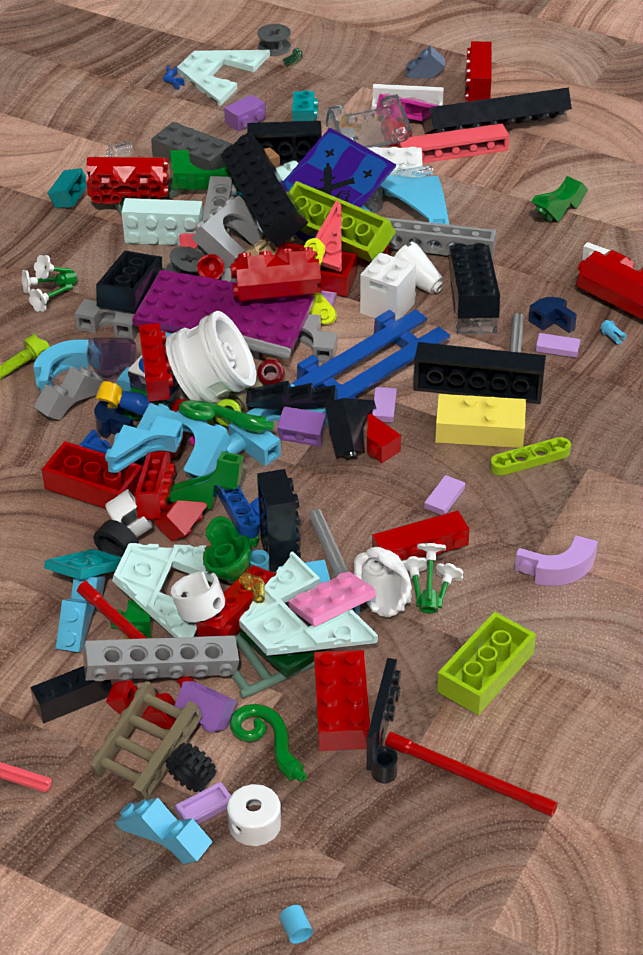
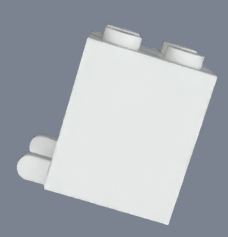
M379 253L360 274V313L376 318L391 310L395 313V321L402 318L415 304L416 264Z

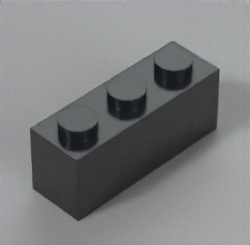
M84 666L34 685L30 689L34 707L44 724L106 699L112 688L111 680H85Z

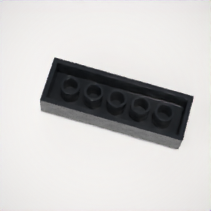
M457 243L449 245V271L458 319L499 318L500 292L489 245L484 243H476L474 245Z
M418 342L414 358L413 391L526 399V403L541 404L546 355Z

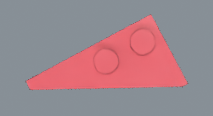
M336 201L315 238L321 240L325 245V254L321 265L341 272L342 206L339 201Z

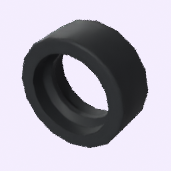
M116 520L105 521L93 536L98 550L123 557L129 543L139 544L136 535L131 529Z

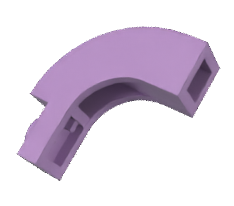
M575 535L571 547L558 555H543L519 548L516 554L515 571L535 576V584L559 586L572 583L585 576L592 568L596 559L598 541Z

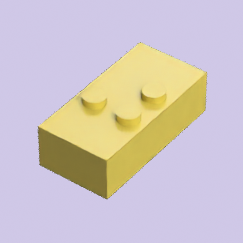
M439 394L435 443L521 448L524 443L526 399Z

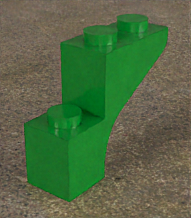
M566 176L558 189L553 192L535 195L531 202L536 206L535 210L541 213L544 219L550 222L552 219L559 222L567 208H570V206L575 209L578 208L588 189L582 182Z
M222 451L217 459L216 469L213 472L174 484L167 501L204 502L207 505L204 510L212 509L217 498L218 486L227 490L237 489L242 478L244 455Z

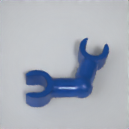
M169 65L166 66V74L163 76V80L173 84L175 89H179V85L185 86L183 78L172 77L177 75V66L174 69H170Z

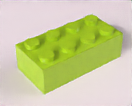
M494 611L440 669L437 679V692L479 716L534 654L536 634Z

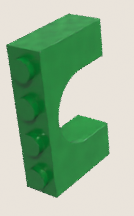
M170 150L169 169L172 189L208 190L210 176L232 177L225 163L221 169L204 170L190 162L189 150Z

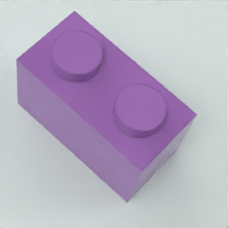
M250 95L224 107L225 123L239 132L247 128V123H257L266 119L265 103Z
M188 681L183 682L175 707L179 709L184 708L188 701L197 704L203 715L199 721L202 724V728L216 733L217 730L227 729L237 701L200 683Z

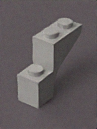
M309 314L297 341L310 347L313 355L319 359V363L324 364L336 356L337 333L321 331V315Z
M71 366L61 386L57 384L55 387L45 385L34 407L47 417L61 421L66 411L75 402L97 395L105 376L96 371L92 373L82 366L80 369Z

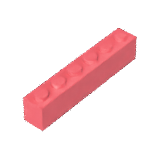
M502 123L398 139L397 147L422 148V163L508 151L509 134Z

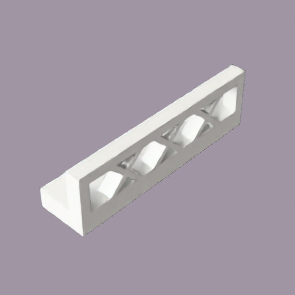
M373 84L371 111H376L379 94L387 93L402 98L413 97L442 106L444 87Z

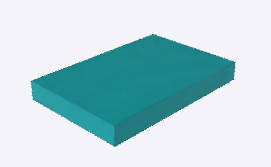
M92 548L45 560L44 569L81 580L116 571L122 557Z

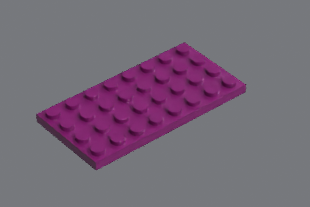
M160 270L134 314L132 323L135 326L160 323L162 331L177 333L180 329H192L198 326L202 318L210 316L213 312L220 311L233 321L243 336L288 347L292 352L315 303V297L300 296L238 302V299H233L232 287L233 284H236L235 282Z

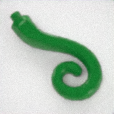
M187 400L181 402L178 406V410L182 415L194 420L209 421L215 415H218L242 429L263 434L264 430L273 431L274 422L266 421V416L247 414L210 402Z
M248 704L239 707L230 718L232 734L240 741H257L266 732V725L261 719L265 720L274 731V759L279 771L290 781L297 779L301 783L304 782L307 778V774L303 771L304 765L290 753L288 731L282 717L274 709L261 704ZM258 717L253 721V730L242 728L241 724L246 719Z

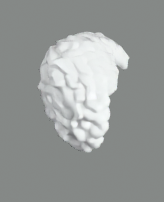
M371 547L367 552L356 556L354 560V575L375 588L376 597L366 601L371 611L384 617L395 616L398 612L404 611L406 603L411 602L412 586L407 569L399 556L381 547Z

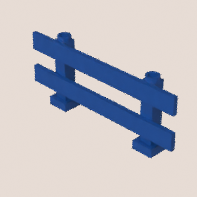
M415 309L395 321V313L388 310L375 318L373 335L323 365L318 366L319 359L314 355L298 363L297 380L292 384L298 386L312 383L314 388L336 385L338 390L337 400L341 398L355 399L357 394L413 361L418 342L441 344L450 338V334L438 326L422 337L417 338L409 331L426 322V316ZM392 341L402 348L342 385L333 378Z

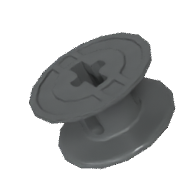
M269 24L258 30L257 34L263 40L258 45L259 50H270V56L284 55L291 50V44L286 40L291 35V31L287 26Z
M176 247L170 252L171 263L166 266L165 271L200 276L197 264L200 258L205 255L191 247Z

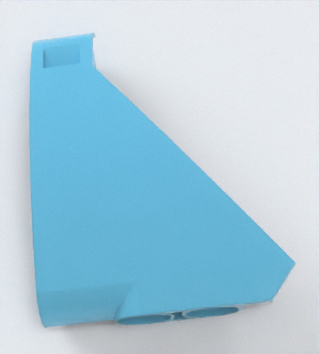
M412 174L389 175L378 187L384 190L388 197H397L428 219V222L449 225L445 198L438 175L415 177Z

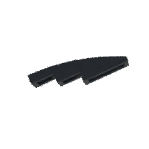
M288 380L247 389L246 405L248 407L283 410L284 407L317 409L325 407V403L337 400L338 390L336 385L314 389L312 383L291 387Z

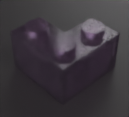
M90 338L89 363L101 377L111 378L112 375H119V371H124L135 363L136 343L132 338Z

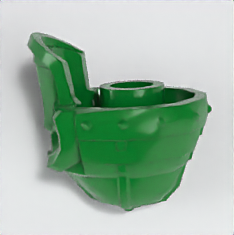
M218 516L213 518L206 528L205 536L212 545L204 548L203 565L206 568V572L215 573L219 579L233 584L250 568L251 541H249L248 535H237L235 526L229 519Z

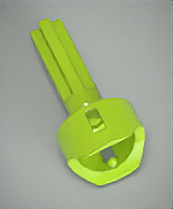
M32 334L24 339L25 349L0 365V380L31 359L36 361L42 351L50 347L47 341L39 339L36 334Z

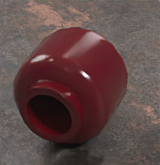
M267 359L259 365L257 376L263 385L283 382L285 378V370L279 361Z

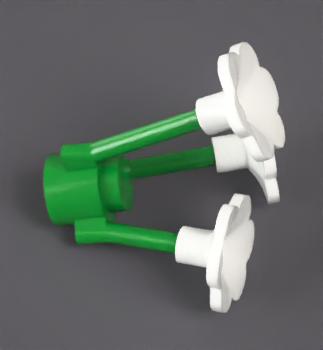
M39 255L37 257V262L34 264L36 277H29L28 270H22L24 293L30 294L29 302L33 305L36 312L46 311V304L50 297L66 290H73V286L77 283L76 273L71 268L54 267L50 263L48 255ZM49 272H60L56 277L47 278ZM56 281L59 286H62V288L48 294H42L40 289L30 290L31 285L43 282Z
M420 543L417 544V547L427 552L426 558L412 556L402 562L408 574H410V578L413 579L416 607H419V610L423 613H436L438 608L443 607V598L451 582L463 580V570L456 568L450 563L437 564L436 574L443 577L441 581L443 585L438 596L437 591L432 590L433 563L436 561V552L445 551L446 545ZM428 561L427 589L423 590L421 594L418 580L420 577L419 572L427 569L426 563Z

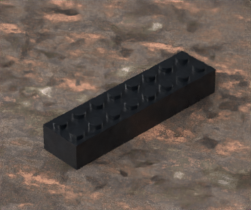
M569 87L429 107L422 112L425 134H434L503 123L506 126L515 121L517 124L532 120V118L534 121L544 120L547 117L551 119L560 118L572 109Z
M249 131L245 135L240 136L234 144L227 147L220 154L263 233L277 248L308 224V221L264 148Z

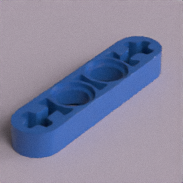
M239 485L237 489L231 490L218 486V497L241 536L248 535L249 538L256 537L259 534V520Z

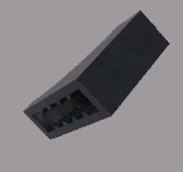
M341 398L325 403L335 454L344 455L345 459L358 456L357 452L365 450L363 438L364 421L368 412L376 409L375 400Z

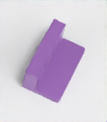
M284 407L277 426L279 439L321 447L323 443L322 429L326 414Z

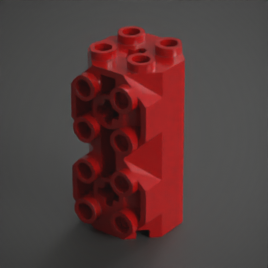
M87 157V195L91 197L94 203L99 204L119 203L123 197L158 200L161 197H168V159L158 157Z
M303 247L297 252H292V249H282L278 255H272L271 251H261L259 255L251 256V253L238 254V258L234 259V263H231L230 266L231 279L235 278L236 282L232 287L233 299H238V302L320 295L321 288H318V283H321L319 258L315 259L318 255L317 251H313V247Z
M610 250L605 254L594 251L586 260L580 262L578 265L577 287L643 320V267L635 270L634 262L630 258L614 250Z

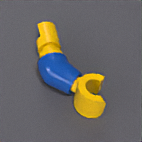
M108 381L101 383L96 395V399L109 402L108 408H117L120 404V408L131 411L139 416L144 415L149 403H152L151 401L148 402L146 395L139 392L123 391L119 385Z

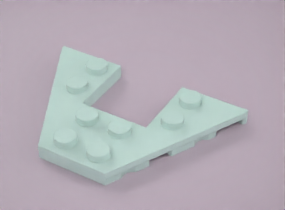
M270 50L193 51L177 66V73L185 77L188 82L192 81L196 84L198 90L207 94L208 98L212 97L218 102V106H221L237 90V83L227 79L216 78L213 75L223 65L255 72L270 57Z
M129 543L112 579L121 590L175 638L194 637L197 627L196 622L182 620L173 598L160 592L170 568L173 567L189 574L204 571L207 581L213 583L211 573L206 572V568L203 565L205 545H200L199 547L174 545L173 548L159 547V544L142 545Z
M293 551L289 554L290 558L283 567L278 568L276 576L272 577L264 586L260 597L257 600L254 599L249 610L244 612L239 619V626L267 656L378 642V635L352 609L316 627L313 625L307 627L285 604L299 593L307 592L320 584V578Z

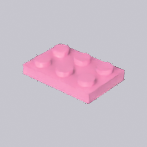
M348 571L339 574L328 582L318 584L317 587L307 592L299 593L295 598L288 600V604L293 612L316 627L376 597L374 587Z

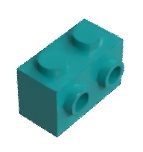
M293 91L292 121H314V119H318V98H315V91Z
M82 168L63 170L47 192L55 208L74 206L87 186L86 175Z

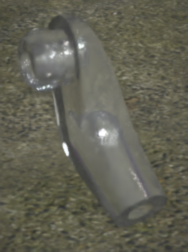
M405 162L397 164L398 171L396 173L399 176L418 178L433 174V167L431 165L407 169Z

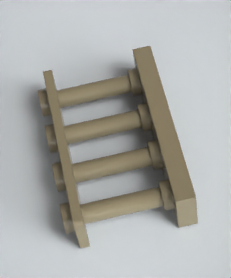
M148 681L138 688L134 695V700L128 708L123 710L119 722L114 729L109 731L105 743L93 755L90 764L91 769L98 777H102L107 769L133 782L134 786L132 788L138 798L142 800L150 799L168 771V768H166L167 758L180 744L186 743L203 717L198 705L191 701H188L184 708L179 709L155 697L156 692ZM151 706L176 718V721L171 729L165 730L141 718L147 707ZM137 727L162 739V743L157 750L152 752L128 740L127 737L133 728ZM120 748L148 761L143 772L137 773L113 761Z

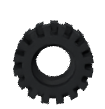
M190 743L180 744L166 760V768L169 769V774L174 775L173 779L175 781L179 780L182 787L186 785L190 791L192 789L194 792L203 791L216 774L215 764L210 763L212 759L206 757L204 751L200 752L199 747H192Z

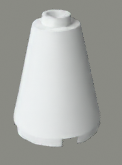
M410 242L411 245L409 247L404 245L394 257L416 264L415 287L430 294L439 293L444 287V278L418 244Z

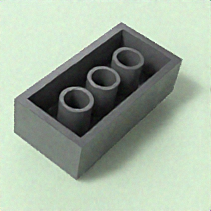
M172 122L151 138L153 157L168 159L169 163L170 150H189L190 162L204 170L223 168L224 162L220 154L232 145V143L223 139L213 137L176 122Z

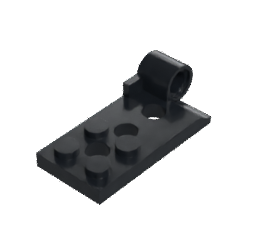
M387 658L367 735L366 770H370L373 779L382 784L394 781L398 770V755L396 751L383 746L389 721H394L396 706L393 705L395 701H399L401 670H397V659Z

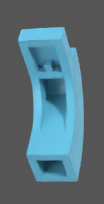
M89 340L64 341L43 351L33 366L37 388H40L42 392L46 384L52 386L54 378L61 372L69 370L71 366L78 369L81 366L89 369L91 357Z

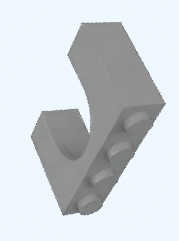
M239 195L233 200L229 198L223 207L220 206L204 222L201 221L194 229L196 233L192 237L208 254L219 255L225 263V268H230L231 263H234V259L238 258V254L244 253L246 250L226 232L224 226L238 231L252 245L265 236L247 202Z

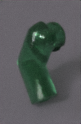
M300 48L293 49L292 54L283 59L285 66L288 67L303 58V51Z

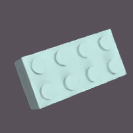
M125 198L122 208L125 244L180 246L179 235L196 233L194 229L202 221V201Z

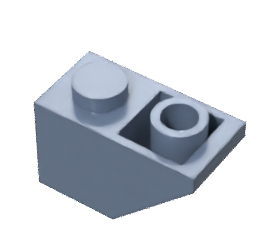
M432 46L423 49L417 58L407 63L406 76L408 78H433L445 68V58Z

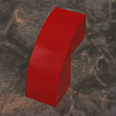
M131 680L114 682L106 703L121 715L123 710L128 708L134 700V695L138 689ZM169 693L155 695V697L175 706L176 702ZM148 706L141 718L163 729H171L176 721V718L151 706Z

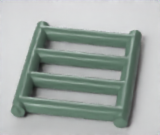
M240 634L235 635L236 644L262 679L249 685L237 668L236 675L230 676L240 688L239 693L242 699L314 667L313 661L288 678L280 672L271 675L248 642Z

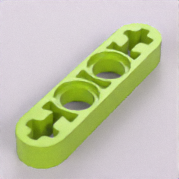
M557 437L496 454L491 458V472L502 476L564 459L570 455L571 442L564 437ZM536 452H545L546 455H537ZM517 457H523V458H525L526 460H525V461H518V460H516L515 458H517Z

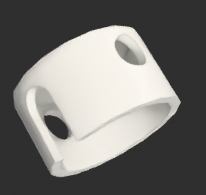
M128 489L105 504L111 519L126 525L136 537H139L153 527L152 522L144 516L137 519L135 497Z
M204 571L191 573L173 585L171 596L182 620L187 622L205 621L214 617L223 609L225 597L215 573L211 574L213 580L211 587L207 582ZM185 592L187 597H181L182 593Z
M256 784L243 786L236 790L229 798L227 805L230 834L236 841L248 846H259L273 840L281 828V804L275 792L268 787ZM252 805L261 806V808L255 812L249 811L246 807Z

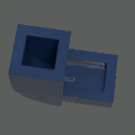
M545 297L530 305L528 321L543 331L555 324L566 332L571 333L575 330L577 314L567 308L566 300L558 297Z
M99 401L94 409L97 432L103 438L108 439L111 434L116 435V433H120L123 425L134 427L133 419L124 416V409L120 408V404L117 408L112 409L107 406L109 402Z

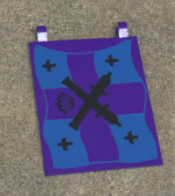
M329 128L283 182L289 191L295 182L298 181L361 208L396 168V164L336 130ZM300 231L294 234L305 242L314 238Z

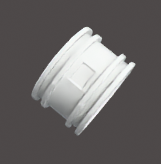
M213 312L210 316L202 318L198 326L192 329H180L177 333L169 335L166 339V352L169 364L179 385L190 400L216 404L223 399V395L231 391L240 392L251 387L256 382V369L249 347L239 329L223 312Z

